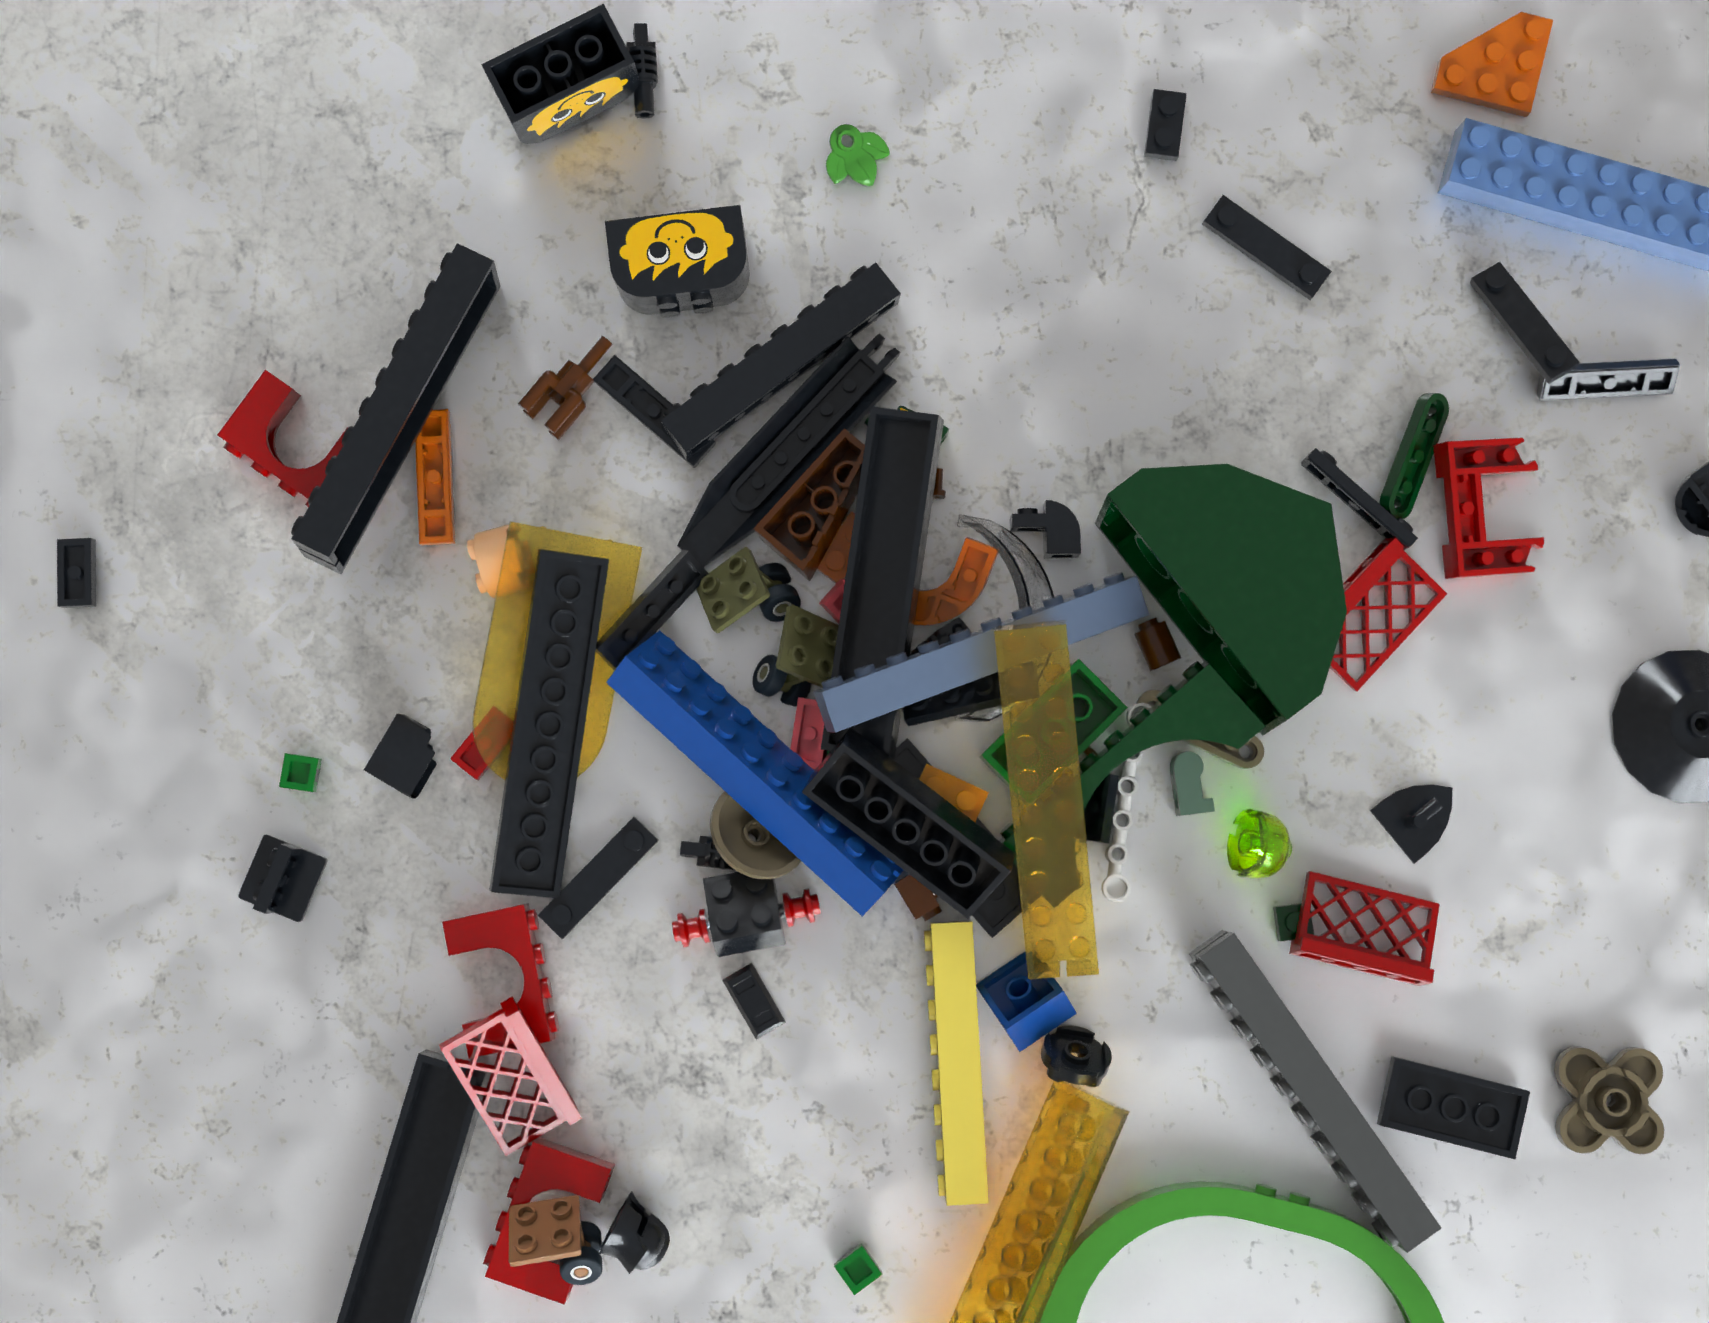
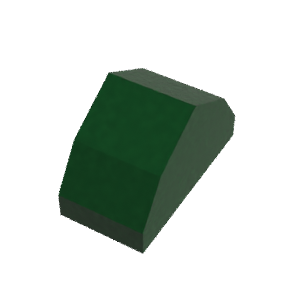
M1230 464L1141 468L1107 494L1095 525L1203 661L1208 660L1261 718L1266 726L1260 731L1262 736L1290 719L1322 694L1347 614L1331 503Z

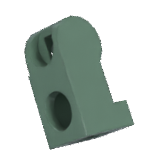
M1190 751L1175 755L1170 762L1176 816L1215 811L1213 798L1203 799L1200 778L1204 767L1203 761L1198 754Z

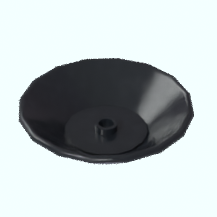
M1701 650L1667 651L1642 663L1621 686L1612 712L1614 745L1627 771L1651 793L1678 803L1709 802V653ZM1697 719H1700L1703 723L1701 731L1695 727Z

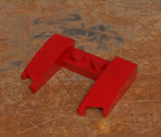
M1523 438L1447 441L1434 445L1436 479L1444 478L1449 544L1442 545L1445 579L1535 571V567L1528 566L1525 563L1531 547L1543 548L1544 537L1486 541L1481 476L1537 471L1538 465L1536 461L1532 460L1524 464L1515 446L1524 442Z

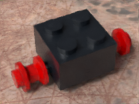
M740 872L703 878L709 917L707 918L705 908L699 909L697 917L689 919L683 913H678V921L672 922L675 942L681 941L683 948L689 947L691 939L700 937L705 943H710L712 936V943L717 956L723 957L785 945L782 918H785V915L788 927H793L795 919L806 917L810 923H814L815 915L821 914L818 895H811L809 888L804 889L802 897L791 898L788 893H782L783 904H779L775 879H756Z

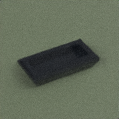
M752 963L722 980L756 1040L786 1023Z

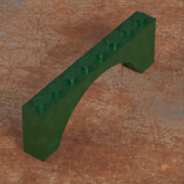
M1205 660L1202 664L1196 661L1182 673L1185 678L1175 687L1172 684L1165 687L1156 696L1158 702L1149 710L1143 707L1136 712L1129 720L1132 723L1130 727L1123 733L1119 730L1112 733L1103 742L1106 747L1096 756L1093 752L1087 755L1077 765L1080 769L1071 778L1067 775L1063 776L1052 786L1051 789L1054 793L1046 800H1043L1041 797L1038 798L1026 809L1028 815L1019 823L1013 820L1000 832L1002 836L1000 842L1016 853L1013 863L1054 908L1080 886V875L1075 854V842L1080 819L1096 788L1117 766L1150 747L1179 740L1213 741L1240 749L1266 727L1261 718L1208 660Z

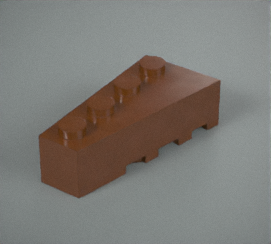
M845 428L754 528L759 538L808 581H811L858 494L865 444Z

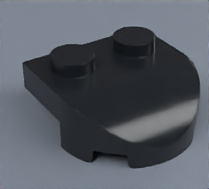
M1709 462L1687 476L1680 484L1675 496V509L1682 525L1690 532L1709 537Z

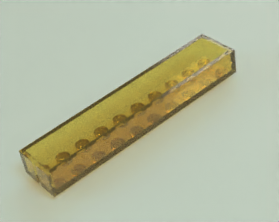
M1066 620L996 626L994 634L1028 979L1060 977V961L1067 960V977L1099 974L1067 622Z

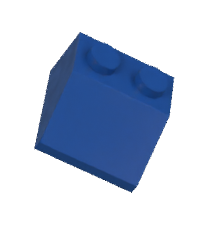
M1032 947L976 984V988L1019 1052L1077 1014L1063 989Z

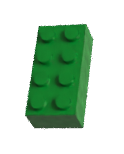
M1078 659L979 758L1026 805H1030L1128 707Z

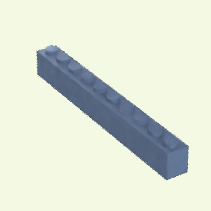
M1123 572L1103 578L1105 584L1096 588L1091 583L1073 589L1074 596L1063 599L1062 595H1057L1042 601L1044 607L1032 610V607L1028 606L1011 612L1013 618L1001 622L1000 617L980 624L982 630L970 634L969 629L949 635L951 641L939 645L936 640L918 646L919 653L907 657L906 652L886 658L887 665L875 669L874 664L860 667L854 670L855 676L843 680L842 676H837L821 682L823 688L813 692L827 732L836 733L1148 616L1149 612L1137 576L1124 577Z

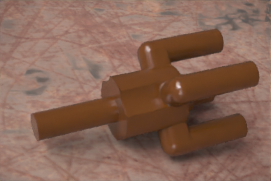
M601 336L578 365L568 360L557 374L551 370L545 371L518 403L524 409L523 412L533 420L547 402L552 399L560 407L544 425L549 429V433L553 437L560 440L586 408V403L582 396L594 383V380L588 373L613 344L607 338Z

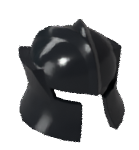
M631 1191L609 1228L599 1253L617 1258L629 1274L634 1268L646 1270L658 1264L664 1257L670 1243L669 1231L658 1217L652 1213L650 1215L646 1213V1209L639 1203Z

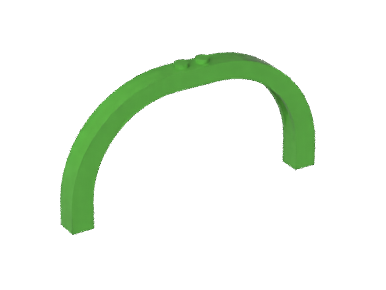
M1197 1181L1176 1183L1151 1189L1125 1200L1097 1218L1077 1237L1053 1271L1043 1293L1035 1323H1077L1081 1306L1093 1282L1110 1259L1124 1246L1155 1227L1171 1221L1197 1216L1233 1217L1330 1242L1361 1259L1376 1273L1392 1294L1405 1323H1444L1432 1295L1415 1270L1384 1240L1356 1221L1334 1210L1310 1203L1311 1198L1302 1194L1290 1192L1288 1198L1277 1195V1189L1262 1184H1256L1255 1189L1223 1182Z

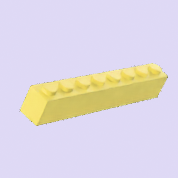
M971 920L930 923V930H924L925 951H931L932 965H926L927 986H933L934 1000H928L929 1021L935 1020L936 1034L930 1035L931 1056L937 1055L938 1069L931 1070L933 1091L939 1090L940 1104L933 1105L935 1126L941 1125L942 1139L935 1140L936 1160L943 1161L944 1170L943 1175H937L938 1195L945 1196L947 1206L989 1204L973 922Z

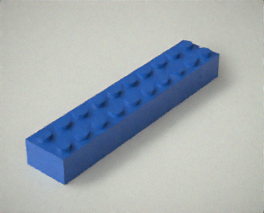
M660 630L626 655L606 682L862 917L904 871L804 795L802 791L814 770L796 752H793L772 730L768 729L752 715L747 707L741 705L730 695L723 685L716 682L695 660L686 655L671 638L667 637Z

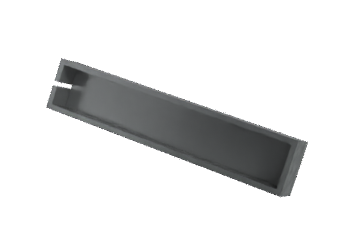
M1221 930L1190 952L1189 955L1193 959L1190 967L1201 981L1205 980L1206 983L1212 986L1214 990L1210 992L1211 997L1221 1010L1225 1009L1233 1016L1234 1019L1229 1021L1241 1038H1245L1248 1042L1250 1041L1254 1046L1250 1049V1052L1261 1067L1265 1066L1268 1071L1273 1073L1274 1076L1270 1078V1081L1281 1096L1285 1095L1288 1100L1294 1103L1290 1109L1302 1125L1305 1124L1310 1130L1312 1129L1314 1134L1310 1138L1322 1154L1326 1153L1330 1159L1334 1160V1163L1330 1165L1341 1182H1346L1351 1189L1355 1190L1351 1194L1353 1200L1363 1212L1366 1211L1371 1218L1375 1219L1371 1225L1380 1238L1384 1241L1387 1240L1391 1247L1398 1246L1408 1253L1439 1231L1442 1227L1235 933Z

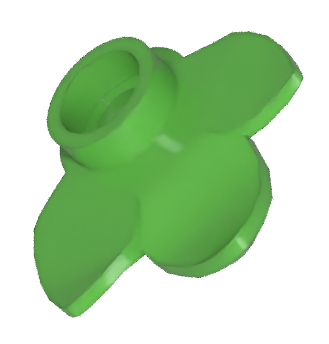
M840 125L830 135L829 143L832 151L826 160V170L834 184L841 182L849 175L859 184L872 186L877 174L875 160L887 157L890 151L885 141L874 132L860 133L852 125ZM843 135L851 137V147L843 146L841 142Z

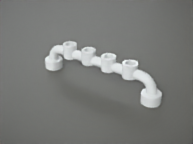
M1146 703L1133 705L1126 714V721L1129 727L1132 725L1129 720L1136 712L1143 707L1149 710L1151 706ZM1143 751L1137 753L1135 759L1128 758L1123 762L1122 776L1118 780L1117 794L1119 796L1117 810L1113 814L1112 828L1114 830L1112 845L1108 846L1105 851V858L1109 862L1108 873L1101 886L1104 897L1112 902L1124 901L1131 892V884L1125 876L1121 875L1122 864L1128 858V850L1125 847L1127 829L1133 824V816L1130 813L1132 795L1138 790L1135 775L1137 762L1142 758ZM1124 780L1131 784L1132 788L1129 793H1125L1121 789V784ZM1119 814L1124 815L1127 819L1124 827L1119 826L1116 822ZM1114 848L1120 849L1122 857L1118 861L1114 860L1111 856Z

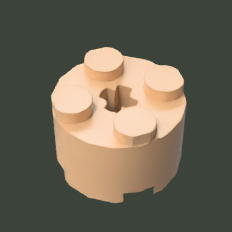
M516 522L478 532L474 535V539L467 541L469 555L472 560H476L479 573L475 575L477 587L481 593L488 592L494 599L533 588L534 580H529V574L535 573L532 555L527 540L520 541L516 532H520L521 527Z

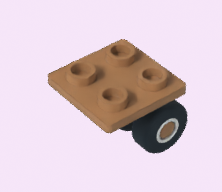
M578 1195L510 1206L509 1263L511 1267L560 1259V1275L563 1280L570 1284L586 1285L600 1277L602 1273V1257L598 1251L602 1245L601 1231L595 1224L581 1221L580 1199Z

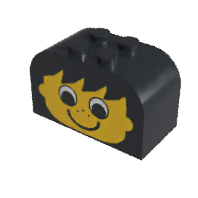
M604 4L481 64L519 140L525 144H533L550 139L618 105L633 94L640 82L635 62Z
M741 205L605 221L611 274L621 298L634 311L650 315L660 314L661 317L678 316L680 311L693 310L695 313H707L713 311V307L724 306L734 302L747 288L750 272Z

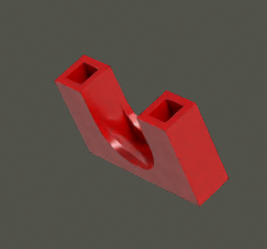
M265 370L217 435L226 441L224 449L239 459L244 454L254 461L250 467L264 477L268 478L271 473L281 480L278 484L281 489L293 497L299 492L309 499L313 489L316 486H321L327 476L325 470L329 460L333 456H338L343 447L342 439L346 430L327 456L318 464L302 469L285 466L276 452V433L280 424L301 395Z
M528 903L443 921L449 956L483 948H497L509 953L516 959L524 976V989L517 1005L540 1043L550 1042L555 1039L554 1032L559 1031V1023L556 1012H550L548 998L552 997V988L549 977H543L541 964H544L546 959L542 943L537 944L534 930L539 929V922L535 909L530 910ZM482 1019L473 1020L462 1024L463 1030L476 1024ZM500 1022L487 1029L484 1039L502 1042L505 1033L503 1024ZM510 1038L508 1044L514 1045L513 1041ZM466 1044L468 1058L471 1059L475 1045ZM481 1047L478 1057L498 1053L499 1050Z
M538 1137L532 1141L531 1145L527 1144L524 1146L519 1160V1164L524 1165L520 1178H513L507 1197L512 1199L510 1206L530 1203L534 1196L547 1190H563L600 1203L604 1198L615 1164ZM509 1209L508 1212L502 1210L495 1231L500 1232L496 1245L490 1244L483 1262L484 1265L488 1266L485 1277L564 1305L570 1296L573 1284L562 1279L560 1275V1259L515 1267L510 1266Z

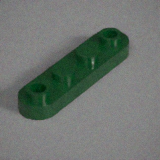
M1425 393L1417 400L1380 496L1379 504L1396 519H1405L1410 515L1433 457L1434 445L1438 444L1449 414V404L1446 397L1440 393Z

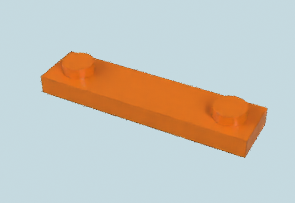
M436 409L430 413L415 441L419 544L422 546L455 544L450 411L448 409Z

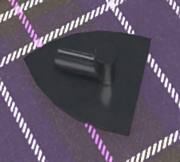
M1433 784L1408 787L1396 791L1383 799L1370 812L1412 863L1415 864L1440 840L1446 829L1452 810L1453 788Z

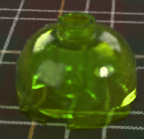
M1255 809L1243 810L1233 822V824H1238L1236 835L1229 834L1227 857L1229 866L1232 870L1239 872L1238 876L1244 878L1263 879L1275 875L1285 865L1292 852L1288 830L1278 817L1270 813Z

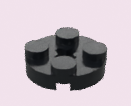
M1065 1025L1057 1027L1056 1033L1050 1035L1049 1032L1045 1036L1041 1048V1059L1048 1068V1077L1053 1081H1066L1076 1085L1097 1087L1101 1084L1110 1067L1112 1060L1111 1050L1104 1041L1102 1045L1094 1039L1095 1033L1078 1026Z

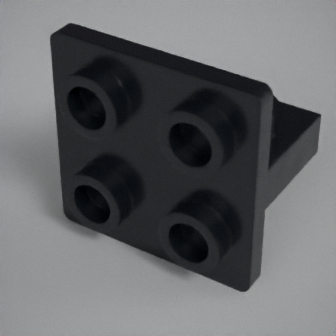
M264 835L238 897L254 904L253 909L264 914L276 913L296 922H301L305 917L328 860L325 857L271 835Z

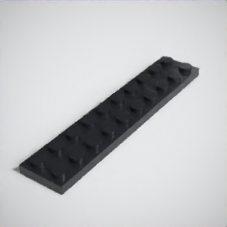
M538 549L489 888L491 892L560 898L609 559Z

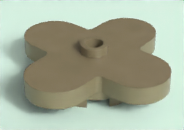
M1570 1047L1558 1056L1554 1066L1555 1077L1558 1083L1572 1097V1101L1558 1115L1555 1124L1556 1135L1562 1145L1582 1154L1596 1151L1609 1137H1612L1625 1150L1635 1154H1648L1660 1146L1664 1138V1125L1658 1114L1648 1105V1097L1659 1087L1663 1078L1662 1064L1655 1054L1642 1048H1626L1619 1052L1608 1064L1596 1052L1584 1047ZM1610 1095L1611 1101L1606 1105L1607 1097Z

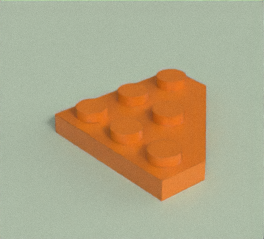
M1520 12L1444 55L1438 62L1431 93L1527 117L1532 110L1553 20Z

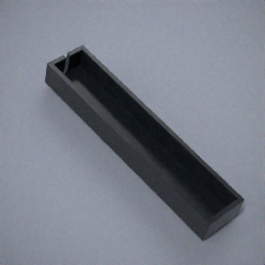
M458 243L452 253L447 252L440 265L441 273L436 281L432 280L428 284L424 294L425 301L420 310L415 309L410 316L408 322L409 329L403 339L399 338L396 341L392 350L393 358L387 368L383 367L378 373L375 381L376 388L371 397L367 396L361 403L359 419L354 427L350 426L346 430L342 439L343 447L338 456H333L329 460L325 470L327 476L321 486H316L313 489L308 500L309 508L304 516H299L292 527L291 534L293 536L291 540L299 548L303 556L339 574L343 573L501 287L494 260Z
M870 407L831 678L842 676V679L846 680L854 677V670L860 667L874 664L875 669L887 665L886 658L906 652L907 657L910 656L944 420L939 415ZM902 708L854 725L851 728L890 758L895 759ZM824 725L821 750L831 751L849 728L835 733L827 732Z
M427 1049L418 1053L337 1323L417 1322L479 1116L478 1110L444 1054ZM461 1067L466 1074L467 1068ZM474 1069L470 1083L474 1086L486 1088L491 1072ZM478 1094L479 1098L482 1101L484 1095Z

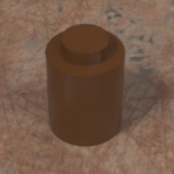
M1155 617L1138 625L1140 631L1135 633L1134 636L1150 671L1182 658L1166 621L1158 622Z

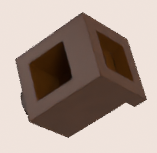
M910 874L894 883L915 919L922 916L924 921H927L942 912L936 900L938 896Z

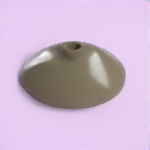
M725 791L722 793L711 812L710 832L718 853L727 864L741 874L756 879L779 878L788 874L801 862L799 858ZM748 834H753L757 841H752Z

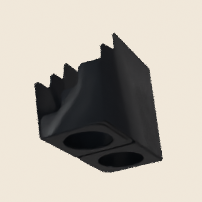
M396 714L365 766L364 771L409 798L416 799L437 765L436 761L432 759L435 755L433 746L429 744L431 729L404 714Z

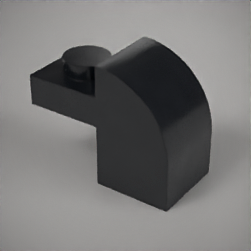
M1046 500L1043 504V513H1038L1036 508H1021L1017 510V514L1011 515L1009 519L1011 532H1043L1044 559L1078 558L1081 554L1080 526L1076 516L1065 505L1056 501Z

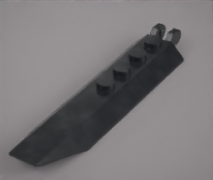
M880 333L863 350L858 349L847 336L712 479L677 546L681 550L689 551L705 567L754 533L755 526L845 428L850 432L870 411V407H874L896 384L897 380L887 375L885 371L899 357L901 352L893 348L876 364L869 357L879 350L885 341V338Z

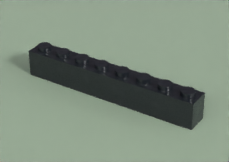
M874 263L869 268L862 266L850 276L851 281L843 287L836 285L830 289L823 297L825 300L816 307L811 304L804 308L797 315L798 320L790 326L783 324L771 334L770 337L772 339L762 346L756 344L744 354L745 359L735 366L733 363L728 364L717 374L718 378L709 385L706 383L699 385L691 392L689 400L682 405L676 403L663 413L664 418L661 420L662 430L686 460L829 356L847 336L852 339L898 305L901 293L877 263Z

